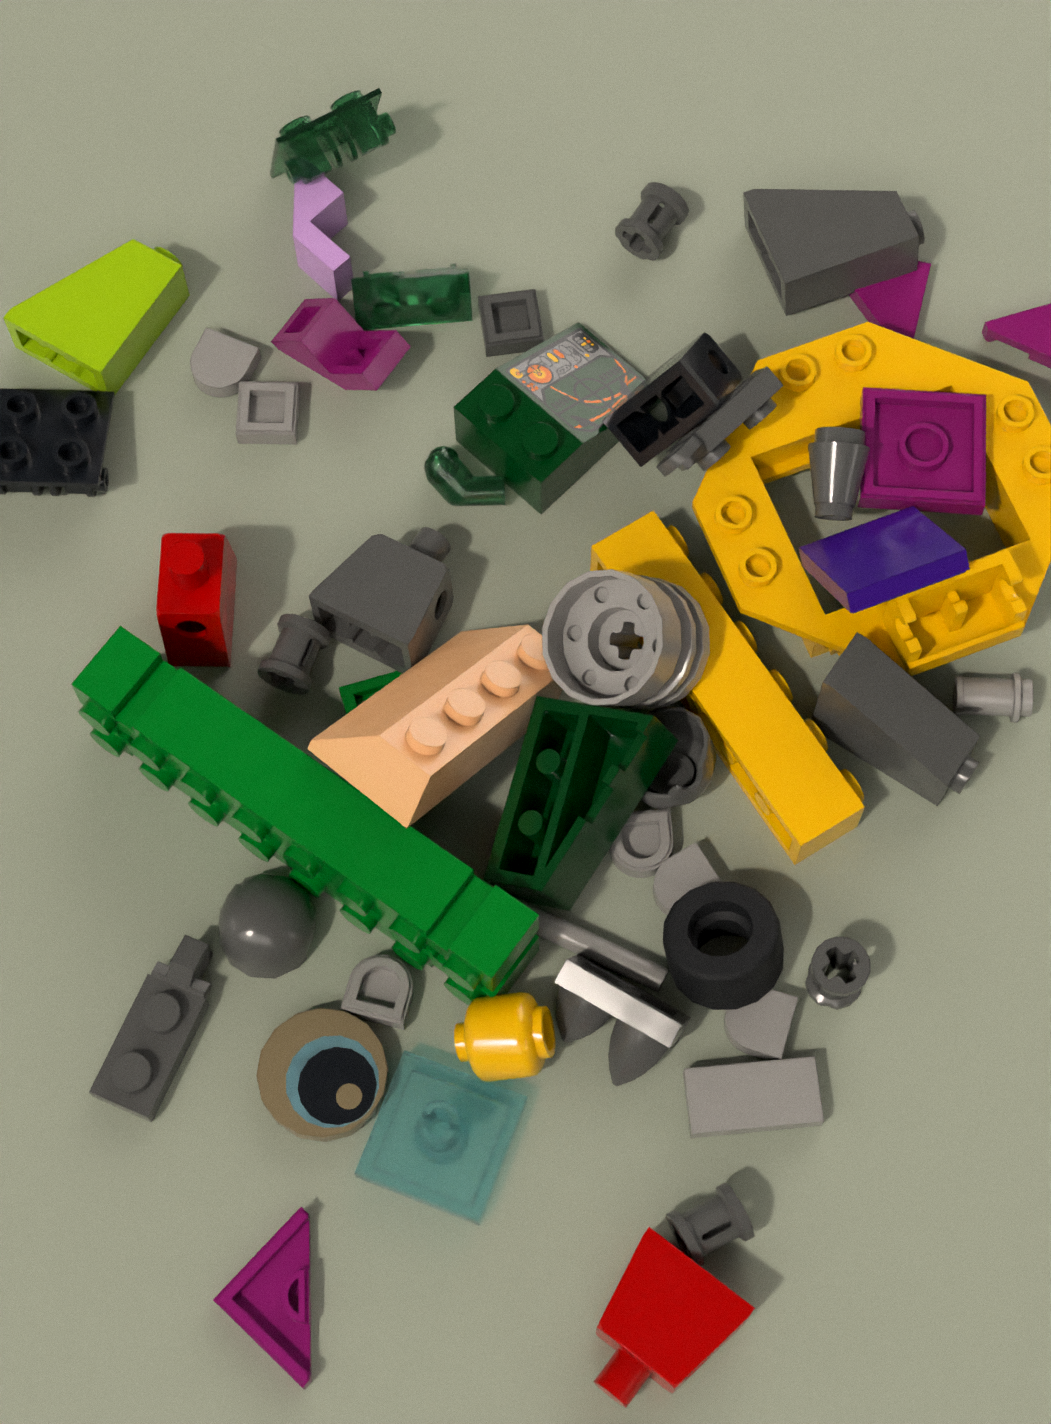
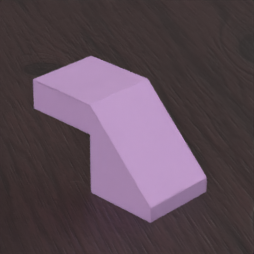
M302 158L295 164L293 240L298 267L333 298L339 301L354 288L351 258L331 240L334 235L348 224L344 192L305 158Z

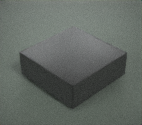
M535 289L478 296V309L486 357L526 352L544 342Z

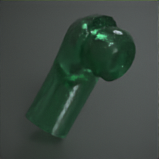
M439 446L431 450L424 465L427 481L448 504L456 507L505 506V476H474L458 458L459 454L451 447Z

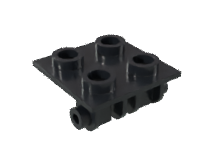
M0 388V495H6L7 492H31L32 489L34 496H41L44 486H49L52 496H60L62 487H65L68 494H87V497H95L97 491L107 492L109 473L108 468L103 467L115 397L114 392Z

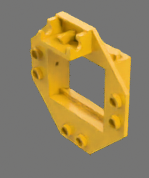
M870 322L856 325L757 360L752 373L768 367L784 385L771 397L777 406L750 430L742 423L725 438L731 445V448L707 469L692 502L694 514L739 612L800 636L811 658L826 652H830V655L835 653L838 656L842 655L858 632L868 638L910 676L1021 636L1051 562V424L1029 382ZM863 387L986 395L985 508L1006 549L968 562L970 569L962 574L854 614L850 613L846 608H842L825 615L764 484L810 468L808 444L814 442L816 428L846 427L860 430V397Z

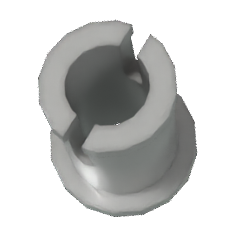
M1012 673L1010 679L955 676L953 713L956 716H1009L1010 722L1017 723L1019 717H1031L1033 708V682L1031 679H1021L1019 673Z

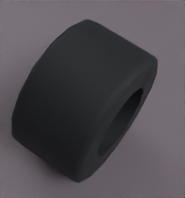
M737 882L707 883L689 890L677 900L664 921L663 946L670 973L677 989L693 1003L712 1010H736L758 1002L774 988L783 970L784 946L780 922L771 902L755 888ZM721 935H736L748 940V943L738 952L727 956H710L699 951L710 939Z

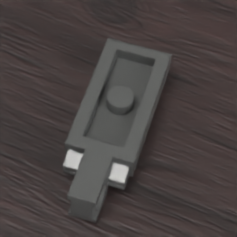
M184 935L170 961V965L158 961L151 975L147 974L89 1091L93 1097L152 1122L209 1007L207 997L212 985L201 980L213 956V952L210 951L208 944Z

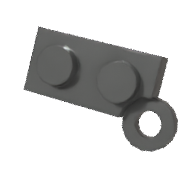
M768 367L756 370L730 394L718 410L676 442L666 452L667 456L656 468L664 477L677 468L681 471L688 470L695 463L703 471L707 470L731 448V445L725 438L737 427L744 423L750 430L774 410L777 404L771 397L784 385Z

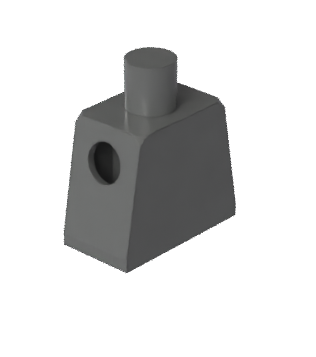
M429 527L421 528L408 546L383 534L372 535L311 592L309 600L314 621L324 626L330 632L329 636L401 673L406 672L428 655L453 603L454 596L450 569L442 563L451 550L448 540L441 533Z

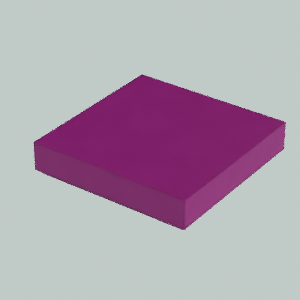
M863 387L860 397V430L865 432L864 445L870 447V452L858 492L857 507L902 510L914 506L923 512L982 515L985 508L986 395Z

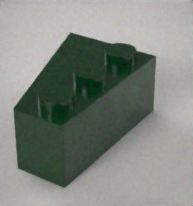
M537 696L483 879L493 886L497 885L511 896L526 902L570 911L679 740L653 715Z

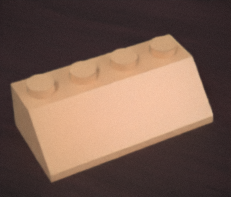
M518 625L461 631L314 737L307 749L405 828H409L526 734L537 696L559 699L563 689L552 679L543 657L542 635L531 626Z

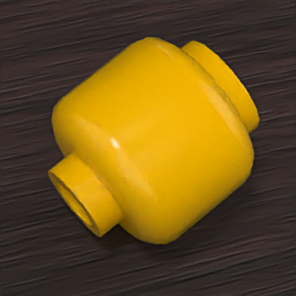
M524 992L473 999L466 1010L464 1022L455 1025L454 1043L458 1059L461 1062H469L476 1076L486 1082L538 1075L544 1066L546 1058H553L555 1054V1030L549 1008L547 1006H539L532 995Z

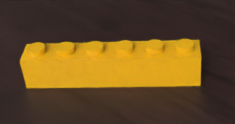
M653 510L592 545L590 571L613 569L635 575L660 578L682 586L700 604L709 625L710 654L702 678L687 696L680 701L686 710L701 717L712 739L716 753L793 864L796 865L858 826L865 808L862 803L864 801L863 791L855 777L847 769L839 771L826 753L828 751L826 738L817 724L810 718L803 720L791 704L793 696L783 676L775 669L768 671L756 655L758 651L757 644L747 626L740 620L733 622L721 606L723 604V597L712 577L706 572L699 575L687 558L689 557V550L680 532L673 525L665 527ZM640 636L638 641L643 647L644 640L643 637Z

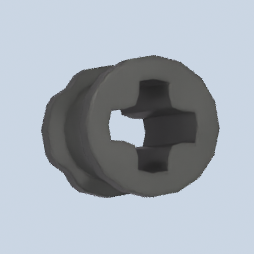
M650 182L641 191L640 198L642 201L629 219H622L615 228L616 237L627 251L640 259L652 261L656 260L663 252L662 241L672 227L684 222L689 213L687 203L681 195L665 184Z
M283 614L277 623L280 634L270 658L261 661L257 673L261 679L277 689L292 694L304 695L309 692L312 685L309 674L320 649L328 647L331 639L329 636L330 632L312 619L296 614Z
M836 936L823 941L816 948L808 968L805 986L809 996L818 1005L828 1006L836 1010L850 1006L858 999L861 988L865 985L870 974V959L867 951L859 942L848 937ZM829 963L836 971L842 970L845 967L849 970L850 974L846 983L839 976L828 979L824 975Z
M725 1182L716 1187L715 1196L681 1214L679 1211L673 1210L666 1214L670 1229L682 1252L700 1266L705 1264L704 1256L737 1238L748 1241L755 1237L753 1226L743 1205L732 1188Z

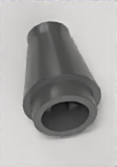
M820 427L815 429L814 442L808 444L815 518L832 521L852 520L853 508L856 504L870 452V447L864 445V431L846 427Z

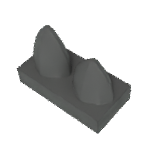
M579 954L566 959L554 982L560 985L556 999V1020L563 1041L570 1042L584 1038L602 1027L611 1015L617 1018L610 1036L608 1052L610 1075L615 1086L635 1080L657 1064L668 1048L680 1039L691 1019L690 1016Z

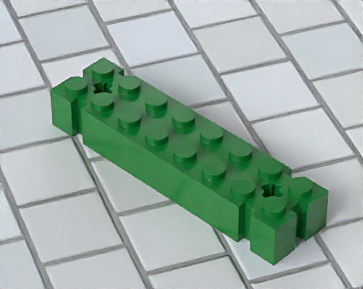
M119 626L72 682L71 685L80 703L83 704L78 712L93 727L90 736L102 748L116 757H120L124 751L131 756L135 755L143 762L138 768L139 771L154 785L166 792L172 786H175L191 798L188 805L205 821L216 827L224 821L242 833L238 840L252 854L265 862H269L272 856L286 864L292 869L289 877L295 883L306 889L314 897L319 898L325 892L343 905L340 913L363 932L371 934L374 928L384 933L395 941L391 947L392 950L414 968L423 970L427 964L430 967L436 966L449 976L444 982L446 989L465 1004L469 1005L473 999L478 997H494L507 994L538 953L539 936L536 933L539 930V914L497 885L492 887L474 875V869L413 827L405 828L358 789L181 667L177 670L162 659L161 653L122 626Z

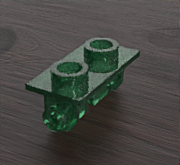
M456 263L450 264V267L416 270V274L405 275L404 271L369 274L368 270L363 271V277L351 279L355 319L363 330L473 321L468 268L457 269Z

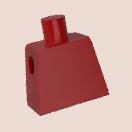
M166 533L162 536L156 612L167 660L172 666L231 667L237 558L226 535L219 533ZM191 621L201 623L206 627L201 632L185 631L192 625Z
M649 1227L642 1236L596 1328V1335L616 1351L593 1383L624 1408H627L649 1377L673 1394L745 1324L755 1308Z

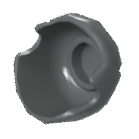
M683 707L655 708L649 711L648 715L655 716L679 740L640 800L651 807L661 810L691 803L705 792L713 778L716 765V750L701 717Z
M265 873L246 877L242 883L235 884L227 895L219 915L220 944L230 965L249 977L276 979L299 968L306 960L309 946L316 931V910L307 890L286 876Z

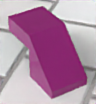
M336 298L304 299L271 341L281 352L345 390L377 391L411 347L397 330L364 331Z

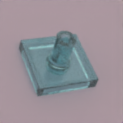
M404 1050L354 1174L358 1179L480 1226L526 1107L527 1096L493 1083L482 1081L472 1075Z

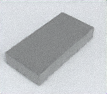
M815 1056L686 1068L683 1071L690 1138L822 1126L824 1122Z

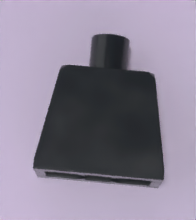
M704 332L652 372L602 422L638 465L642 467L718 410L743 379L741 372L712 337ZM658 399L662 401L667 409L666 421L657 420L648 410Z

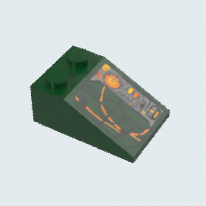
M578 322L497 367L453 407L456 441L538 513L542 514L619 442L602 420L646 378ZM659 399L648 409L649 412L661 402Z

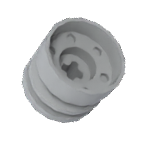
M613 569L588 571L566 583L550 603L542 627L543 657L552 679L572 698L594 706H619L621 708L633 709L664 708L686 697L702 678L710 654L709 625L700 604L682 586L660 578L635 575ZM640 636L643 637L644 640L642 649H638V640Z

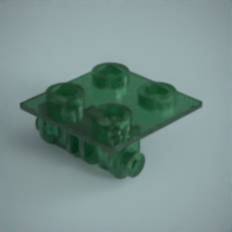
M380 88L365 95L360 90L352 91L337 99L330 106L331 112L314 120H311L309 115H305L282 127L279 131L280 137L275 139L270 169L272 179L286 173L292 184L301 180L304 184H308L331 172L332 166L330 163L335 169L343 167L338 146H341L347 158L353 162L358 159L355 144L362 156L389 144L388 137L396 134V128L387 112L380 115L377 114L382 95Z

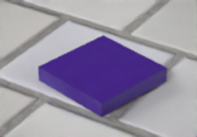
M914 506L799 547L803 567L853 614L962 574L970 569L966 549Z

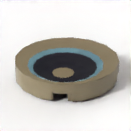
M317 1008L297 1013L274 1029L260 1052L256 1077L261 1100L279 1125L300 1139L328 1142L351 1136L365 1126L364 1123L372 1118L375 1111L377 1113L386 1097L389 1070L383 1045L367 1023L346 1011Z

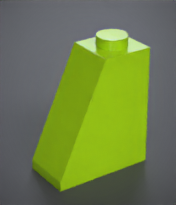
M132 239L12 307L3 319L17 349L92 391H113L116 395L190 294L183 265L175 255L162 247L157 246L152 249Z

